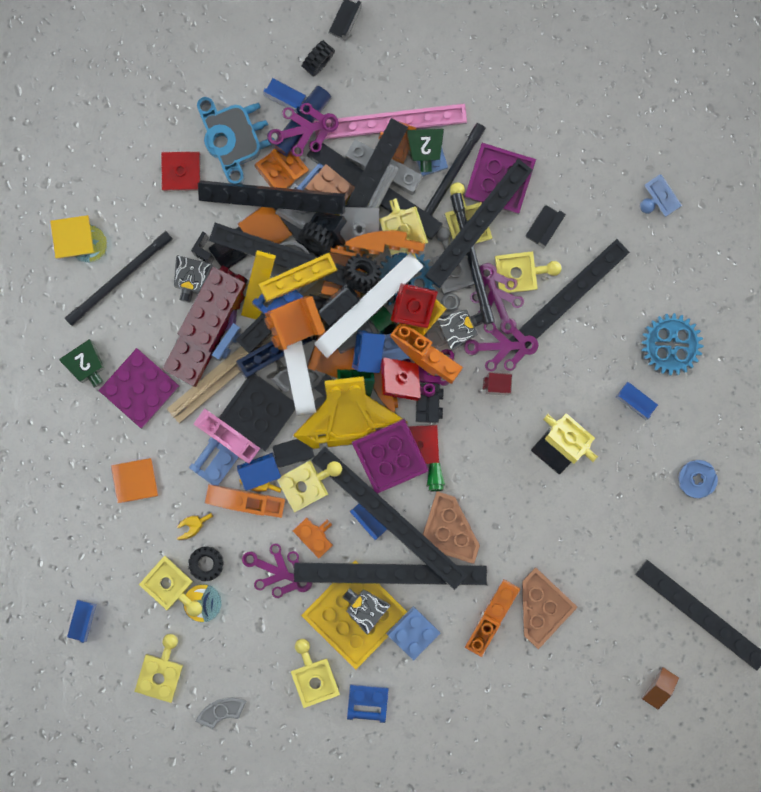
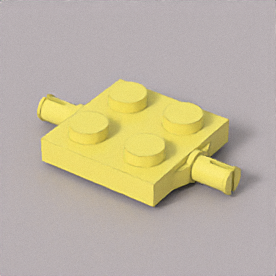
M397 199L389 201L393 212L379 219L382 230L408 232L407 240L427 244L428 241L416 206L409 209H400ZM401 247L400 251L389 249L391 255L397 253L409 254L407 248Z
M549 414L546 415L543 420L551 426L550 433L545 438L546 441L573 464L584 455L592 462L596 460L598 456L590 450L591 443L595 437L568 414H565L557 421Z

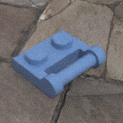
M210 437L206 448L189 468L210 484L219 486L239 457ZM217 447L220 450L205 471L201 470L200 467L214 448Z

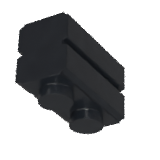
M347 283L318 307L319 315L330 327L360 301L358 294Z
M420 383V387H424L428 383ZM433 384L435 386V394L433 396L427 397L420 394L421 398L416 401L415 422L439 423V419H443V408L439 407V402L443 400L444 388H440V384ZM430 388L426 389V391H428V392L433 391V390L430 389Z

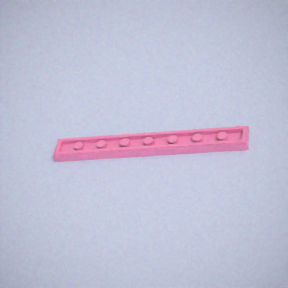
M465 104L338 118V128L334 132H328L324 140L380 134L381 131H385L391 118L414 126L417 129L467 124ZM331 120L326 121L328 127L331 126ZM321 129L315 130L316 138Z

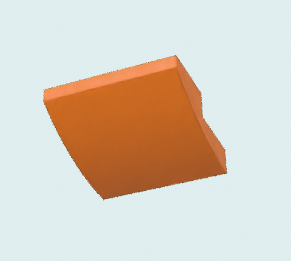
M276 149L271 150L270 154L254 165L269 186L277 188H289L309 171L299 157H295L291 153L286 157Z
M260 207L238 223L243 232L278 244L292 235L281 218L275 214L276 211L273 208Z
M151 458L111 465L117 503L158 496Z

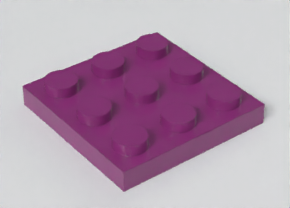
M482 142L464 198L483 203L517 159H520L532 170L536 159ZM532 173L502 210L519 215Z
M136 348L98 391L142 429L180 386Z
M405 418L352 441L360 462L377 494L429 471Z

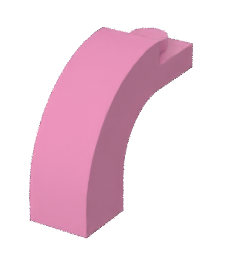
M205 408L194 422L196 427L248 464L260 450L257 445Z

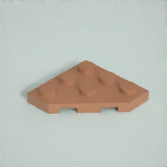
M436 491L423 535L445 555L474 564L480 545L455 497Z
M536 567L522 580L524 636L539 649L578 607Z

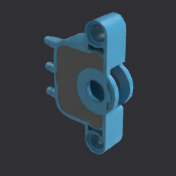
M202 97L197 102V109L207 130L204 138L205 147L210 155L219 159L229 183L243 184L245 177L240 165L256 159L261 149L271 146L268 139L259 142L255 131L268 126L267 120L252 125L248 114L260 109L261 106L259 103L244 108L240 105H232L217 111L212 99ZM205 103L211 104V108L208 111L201 110V107ZM223 136L228 139L227 144L221 148L214 145L215 139ZM235 172L241 175L237 181L230 179L231 175Z

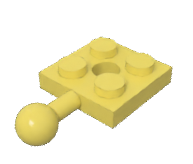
M459 182L453 183L450 187L451 195L461 193L466 218L469 221L482 202L466 206L463 197L465 193L464 185ZM454 210L445 213L452 240L460 232ZM489 227L475 244L492 240Z
M533 251L495 256L497 273L507 278H514L511 275V270L513 268L521 270V276L514 278L518 283L515 289L508 290L505 284L498 282V288L508 293L537 290L536 274L548 273L551 276H557L562 270L561 264L557 261H551L547 266L535 267ZM513 281L508 282L509 287H514Z
M310 460L277 479L294 513L328 495L321 480L329 476H339L342 472V466L340 463L333 461L328 464L326 470L317 474ZM300 481L304 482L307 486L305 492L300 491L298 488Z
M166 556L156 564L139 584L166 610H169L177 600H180L187 607V612L190 616L196 617L202 612V606L199 602L191 601L183 594L194 581ZM166 577L171 580V586L167 589L161 585L162 580Z
M167 634L162 640L164 650L161 658L149 654L145 655L134 692L172 703L183 665L168 661L171 649L177 646L178 639L173 634ZM156 673L164 676L163 683L158 684L154 681Z
M299 639L295 643V650L301 654L305 666L292 670L291 675L303 708L339 696L340 692L328 659L325 658L312 663L308 653L310 649L309 642L306 639ZM312 678L320 679L321 686L319 688H312L310 686Z

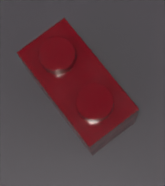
M488 373L487 377L483 378L482 389L486 390V394L506 396L511 394L512 374Z

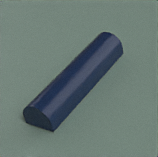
M316 86L304 103L311 104L312 108L321 113L331 100V95L324 88ZM307 105L303 107L304 112L307 113L309 111ZM300 108L296 112V114L311 123L316 120L309 114H302ZM290 120L283 130L299 127L300 125ZM302 134L284 138L280 144H272V147L288 157L291 153V148L297 145Z
M308 337L303 339L302 345L304 346L307 343L311 342L312 338ZM271 341L237 360L236 364L246 379L285 357L284 350L275 347Z

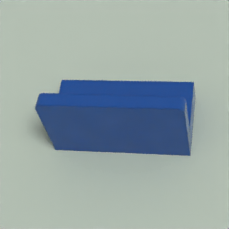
M274 78L270 81L267 89L264 88L263 90L265 97L286 108H292L294 112L298 111L306 98V95Z
M357 330L352 363L353 369L361 372H380L385 335Z
M629 382L624 385L616 396L617 399L645 420L651 417L650 415L658 406L657 403Z
M273 452L253 459L249 464L245 462L237 465L238 474L246 491L281 478Z
M360 504L350 511L374 540L387 530Z
M77 600L67 638L79 640L81 643L87 642L97 604Z

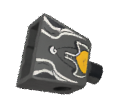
M179 255L176 256L174 287L182 289L179 300L190 303L192 294H199L213 267L212 264Z
M467 309L441 315L438 322L450 350L454 351L478 335L475 327L483 324L481 312L471 317Z
M349 588L342 597L351 604L346 610L347 613L367 635L391 606L388 602L364 589L357 595Z

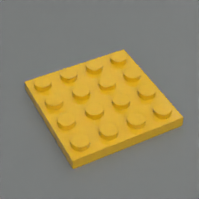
M332 583L301 616L356 670L389 637L386 633L407 611L380 584ZM349 588L357 595L364 589L391 605L368 635L346 611L351 604L342 597Z

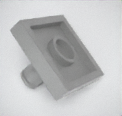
M345 207V213L340 215L344 216L347 220V223L340 232L345 241L365 233L379 231V207Z

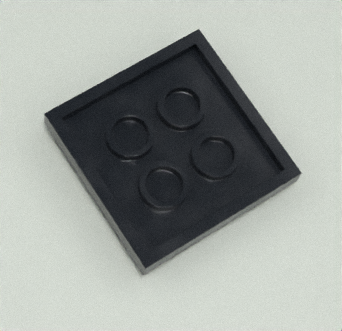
M253 374L245 380L219 416V419L266 452L296 409L292 399L257 374Z

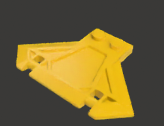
M364 377L325 381L327 399L293 436L313 449L320 448V443H327L328 447L352 445V441L379 430L375 428L386 427L403 418L365 394Z

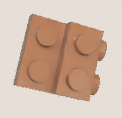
M326 164L304 190L345 194L346 201L355 187Z

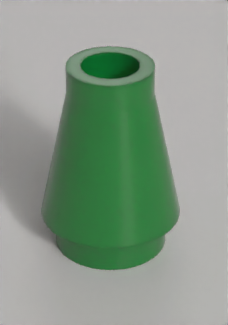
M441 463L429 464L426 484L428 491L444 490L445 482Z

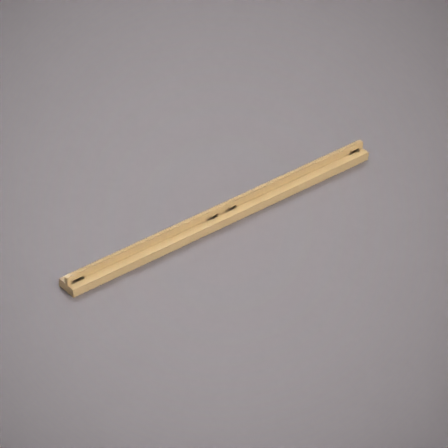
M361 248V251H364L366 256L373 257L372 261L379 256L368 253V249ZM322 279L302 294L303 297L312 294L326 299L331 296L321 294L324 281ZM271 333L255 350L271 342L273 334ZM242 346L239 347L201 379L196 387L189 389L170 405L167 410L180 424L241 373L236 361L249 353Z

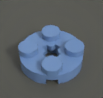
M703 460L690 461L679 472V487L689 497L703 498L715 490L718 477L710 463ZM698 474H700V478L703 479V482L695 484L693 476H697Z

